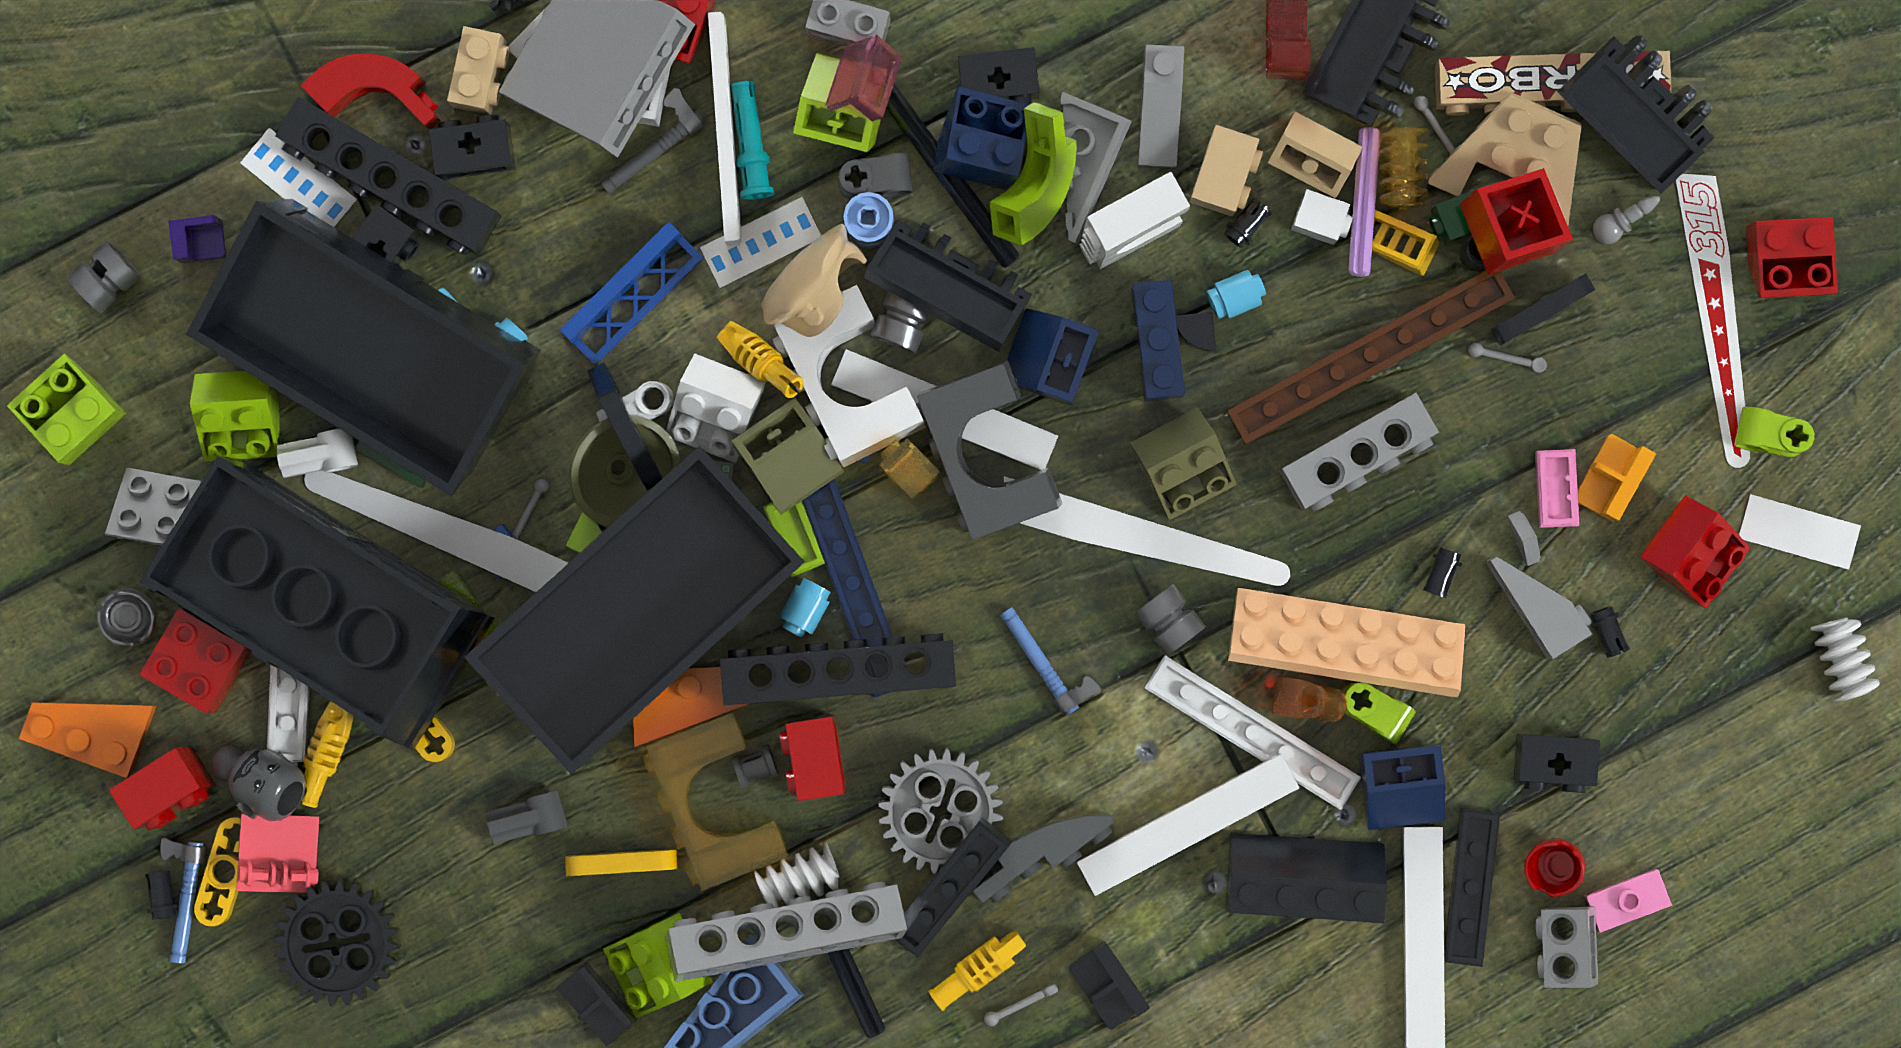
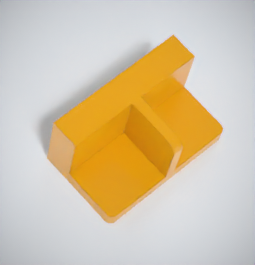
M1613 434L1608 435L1578 488V503L1611 522L1619 521L1656 453L1644 446L1637 448Z

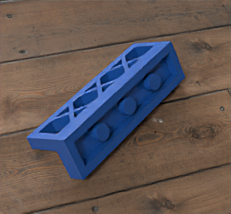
M668 222L560 331L597 366L704 259L703 256ZM678 243L692 258L681 269H666V253ZM661 259V269H651ZM645 274H661V289L654 296H639V280ZM666 274H675L666 283ZM634 286V296H624ZM618 301H634V316L628 322H612V307ZM639 301H648L639 310ZM607 313L606 322L597 323ZM591 328H606V344L594 354L580 339ZM612 328H621L612 337Z

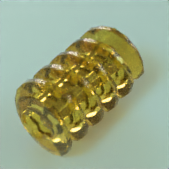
M1397 127L1380 135L1379 142L1389 147L1380 150L1379 157L1390 161L1379 167L1381 174L1389 176L1379 182L1381 189L1389 191V193L1379 197V203L1382 205L1403 209L1427 206L1417 202V197L1428 194L1427 189L1417 186V182L1428 178V174L1417 171L1418 166L1428 163V159L1417 156L1418 151L1428 148L1427 143L1417 140V136L1428 133L1427 128Z

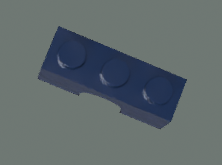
M1172 280L1133 284L1131 293L1135 327H1137L1139 337L1140 370L1144 402L1182 398L1185 395Z

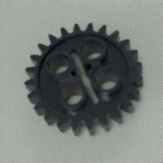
M344 879L338 881L335 890L332 889L328 880L322 882L321 893L313 885L307 887L309 899L300 894L295 895L293 898L298 908L286 906L283 909L290 918L289 921L279 920L276 922V925L285 932L283 935L273 938L274 942L283 944V949L276 952L274 957L285 958L287 962L281 966L279 972L291 970L293 975L287 984L291 986L298 981L302 983L300 996L305 995L310 990L314 991V1003H318L324 995H328L329 1006H334L338 996L341 995L345 1005H349L352 1003L353 992L361 1000L367 998L365 986L376 992L380 989L376 977L388 979L391 976L384 966L395 965L398 962L395 957L389 955V952L401 947V944L390 941V936L398 933L400 928L388 927L387 924L395 914L388 913L383 915L381 909L385 906L386 900L384 899L374 904L371 901L374 896V890L371 889L364 895H361L359 882L354 883L350 891L346 890ZM347 910H355L360 914L361 925L358 930H351L345 926L343 916ZM309 917H315L322 922L323 933L320 937H312L307 933L305 924ZM334 933H336L338 939L363 933H369L371 936L366 941L348 943L342 946L339 952L335 946L311 952L303 950L305 945L323 943L334 938ZM354 948H362L367 952L369 962L366 967L359 968L352 963L351 952ZM322 955L329 960L331 969L328 975H320L314 970L313 960L315 956Z

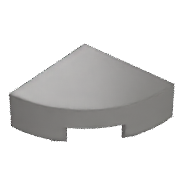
M1518 511L1508 515L1513 535L1527 566L1539 562L1541 556L1537 536L1524 513Z

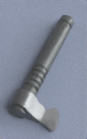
M674 88L664 98L663 104L666 107L676 109L675 114L679 116L680 122L611 173L608 178L601 181V184L609 194L662 155L669 147L671 148L673 144L678 143L677 141L682 140L689 133L692 136L704 126V119L697 110L693 111L682 97L679 88Z

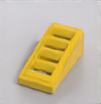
M1375 210L1374 223L1378 221L1382 224L1372 241V252L1409 271L1424 276L1439 246L1437 236ZM1392 228L1395 232L1388 246L1385 247L1382 243L1389 229ZM1406 235L1410 238L1401 254L1397 252L1403 236ZM1418 242H1420L1423 246L1415 260L1411 256Z

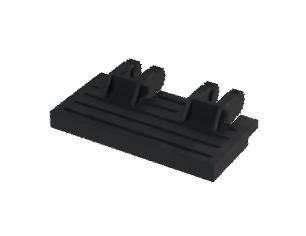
M1351 0L1303 90L1304 96L1370 127L1373 126L1379 115V111L1373 108L1399 118L1403 109L1394 101L1387 100L1375 93L1379 85H1382L1402 96L1411 97L1415 89L1413 86L1383 72V70L1387 68L1401 74L1415 44L1432 51L1436 50L1439 44L1438 40L1427 33L1411 27L1415 18L1435 28L1446 30L1450 23L1449 19L1419 5V2L1422 1L1436 8L1439 0Z
M1636 35L1623 46L1613 36L1557 92L1662 194L1704 153L1702 149L1715 138L1703 125L1690 137L1688 136L1707 118L1712 111V107L1705 100L1697 102L1693 108L1675 123L1673 120L1692 102L1696 96V90L1688 84L1672 95L1654 76L1643 86L1639 87L1660 65L1663 59L1662 56L1655 50L1651 51L1626 74L1623 70L1642 53L1647 46V40L1642 35Z
M898 220L866 269L864 278L999 352L1032 296L1031 293L1020 287H1017L1014 294L1010 293L1018 274L1010 271L1005 276L1001 287L988 281L992 279L996 272L997 262L990 259L979 276L976 274L979 267L977 263L953 250H950L947 257L943 256L952 239L950 236L944 234L940 237L934 247L935 249L932 250L922 244L930 233V225L923 222L915 236L911 238L909 234L912 227Z

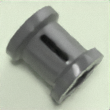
M769 744L762 746L761 751L740 758L738 755L732 757L733 766L742 789L748 787L750 782L768 776L772 778L779 777L777 765Z

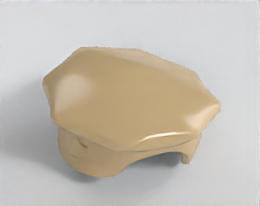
M839 224L828 230L803 249L780 273L766 292L761 303L766 324L781 323L803 336L814 337L821 334L833 323L842 308L844 297L838 285V276L849 266L855 263L865 264L867 261L861 250L855 244L848 241L845 225Z

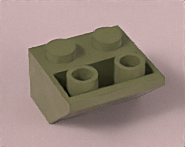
M796 398L731 440L740 459L780 515L844 473L836 458L830 459L824 447L827 444Z
M1198 407L1130 442L1139 465L1169 521L1237 485L1218 438Z

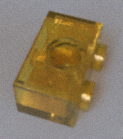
M896 439L880 454L883 460L879 465L880 469L912 502L940 477V471L908 439L902 444Z

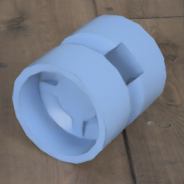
M871 192L860 193L853 197L845 207L843 217L846 231L850 239L858 246L865 248L879 247L883 244L891 229L894 228L892 208L888 201L879 194Z

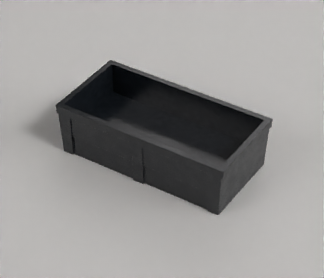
M294 199L268 202L256 201L186 335L452 497L460 484L473 473L541 350L526 340L520 341L423 282L424 278L411 270L400 268L307 211V207Z
M699 445L464 658L572 775L805 561Z
M219 455L140 580L141 584L152 591L174 600L252 650V655L266 664L283 670L366 723V728L377 735L411 750L415 749L468 663L464 657L480 643L495 617L248 462Z

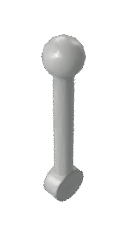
M1424 96L1417 97L1414 100V107L1423 112L1451 154L1455 147L1428 108V99Z
M1478 342L1470 344L1468 352L1472 357L1483 355L1528 366L1535 373H1541L1547 367V363L1543 358L1538 357L1531 360L1483 348Z
M536 480L534 484L535 491L513 531L516 539L522 533L539 498L548 491L549 483L547 480Z
M1052 984L996 1013L993 1011L987 1012L984 1016V1022L988 1026H995L999 1019L1042 998L1048 997L1059 990L1056 984Z

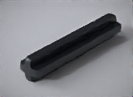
M843 949L828 952L866 1037L873 1038L885 1031L884 1023L850 950Z

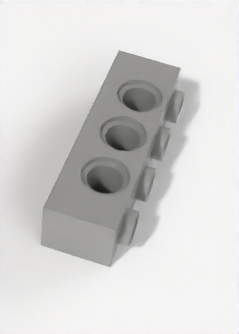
M1414 393L1280 469L1279 472L1300 509L1303 510L1310 506L1313 512H1316L1334 501L1330 494L1344 487L1345 491L1349 493L1367 483L1364 475L1377 468L1381 475L1400 464L1397 456L1409 449L1413 455H1416L1434 445L1431 437L1438 434L1439 431L1417 393ZM1388 426H1396L1402 431L1403 442L1400 446L1394 447L1386 442L1384 432ZM1354 445H1363L1369 450L1370 460L1366 465L1361 466L1353 462L1351 450ZM1321 464H1331L1336 469L1337 478L1333 484L1327 485L1319 480L1317 471Z

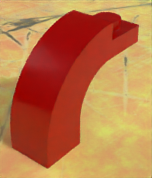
M369 53L343 56L320 67L300 85L333 117H336L354 99L364 94L378 92L389 94L399 99L428 130L433 129L441 121L433 113L438 106L423 90L418 95L415 94L425 84V81L405 64L387 56Z

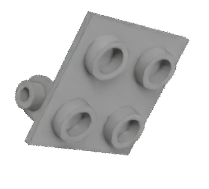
M126 467L105 535L162 546L201 484V481Z

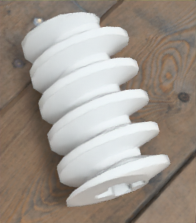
M1847 617L1810 628L1811 631L1823 632L1824 636L1815 641V646L1828 647V651L1819 657L1820 661L1833 662V665L1825 670L1824 674L1827 676H1837L1838 678L1837 681L1828 686L1829 690L1842 691V695L1833 702L1865 695L1880 685L1878 679L1866 678L1875 671L1873 664H1862V661L1871 655L1870 650L1857 649L1859 645L1865 642V635L1852 634L1853 631L1861 626V621L1850 620Z
M826 842L823 843L824 854L821 856L813 847L809 848L808 861H805L799 853H796L795 866L793 867L785 859H781V872L777 873L770 864L766 865V878H762L754 870L757 884L766 904H772L773 908L781 907V900H783L788 906L787 902L794 899L796 894L799 897H810V889L821 897L824 895V883L833 891L838 890V878L840 876L828 844Z

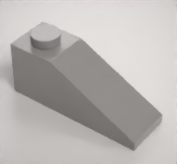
M1145 46L1143 53L1138 166L1176 168L1184 46Z
M1498 557L1491 558L1485 562L1546 659L1556 658L1592 635L1587 627L1591 624V620L1579 604L1574 607L1570 600Z

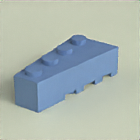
M751 933L743 944L753 945L757 943L756 934ZM779 962L721 973L664 1048H740L803 997L804 994Z

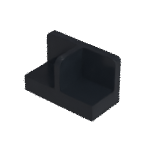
M1106 941L1069 965L1070 972L1110 1030H1113L1135 1014L1138 1017L1150 1009L1148 1003Z
M587 961L557 987V990L579 1014L577 1018L580 1021L584 1020L606 1046L637 1020Z

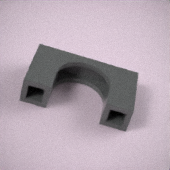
M1008 360L925 390L917 396L919 402L916 403V406L924 420V425L928 424L933 436L932 439H929L932 454L936 461L942 460L947 473L943 475L944 485L950 497L956 496L961 509L957 511L959 524L964 533L970 532L972 540L1059 509L1062 504L1049 467L1013 481L998 483L979 477L970 469L964 459L961 443L962 435L968 422L981 413L1016 401L1021 397Z

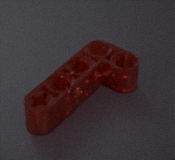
M1266 0V79L1305 80L1309 74L1311 62L1310 39H1307V0Z

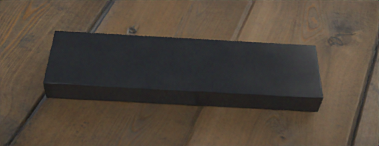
M1460 808L1444 943V962L1483 967L1500 813Z
M982 817L904 912L907 931L902 938L895 940L918 958L1003 855L1012 841Z

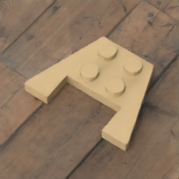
M1510 92L1476 127V130L1450 154V157L1430 175L1428 184L1459 196L1476 162L1512 178L1544 168L1568 226L1581 123Z

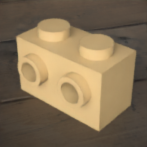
M463 26L447 99L453 108L491 115L493 105H498L501 96L499 90L502 87V84L498 83L501 68L505 69L510 53V47L506 46L507 42L501 34Z
M1294 112L1268 163L1336 199L1363 147Z
M1215 125L1189 203L1232 217L1237 208L1244 210L1251 190L1250 187L1244 186L1249 171L1257 172L1263 151L1257 150L1260 139Z

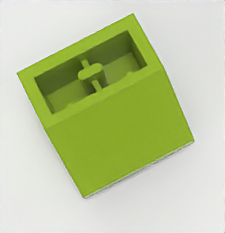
M817 52L800 97L793 134L868 152L876 144L891 70Z
M63 354L7 405L58 463L71 465L126 415L125 411L106 390L66 354Z
M246 371L195 374L190 408L204 462L215 461L218 455L235 460L277 457V445H281L277 390Z
M680 913L603 948L609 966L614 972L625 995V1000L635 1018L677 1002L713 983L710 976L680 982L674 981L665 937L668 929L674 928L673 923L683 920Z

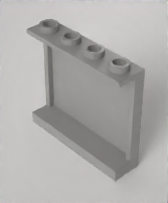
M552 0L545 8L542 18L531 37L525 42L523 50L513 68L506 75L499 93L521 108L522 106L595 143L609 154L618 158L695 24L678 9L659 0Z

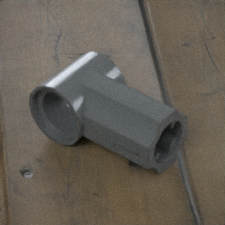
M558 790L526 798L523 803L512 806L508 805L486 812L487 826L494 844L530 834L538 836L568 827Z

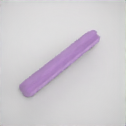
M1373 127L1361 128L1358 136V145L1363 148L1356 163L1348 268L1350 275L1357 277L1369 276L1371 268L1381 135L1379 129Z

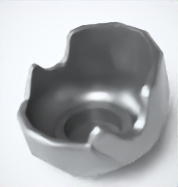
M123 588L113 591L101 601L98 606L96 621L101 634L113 644L135 646L152 634L157 613L153 602L143 592L132 588Z

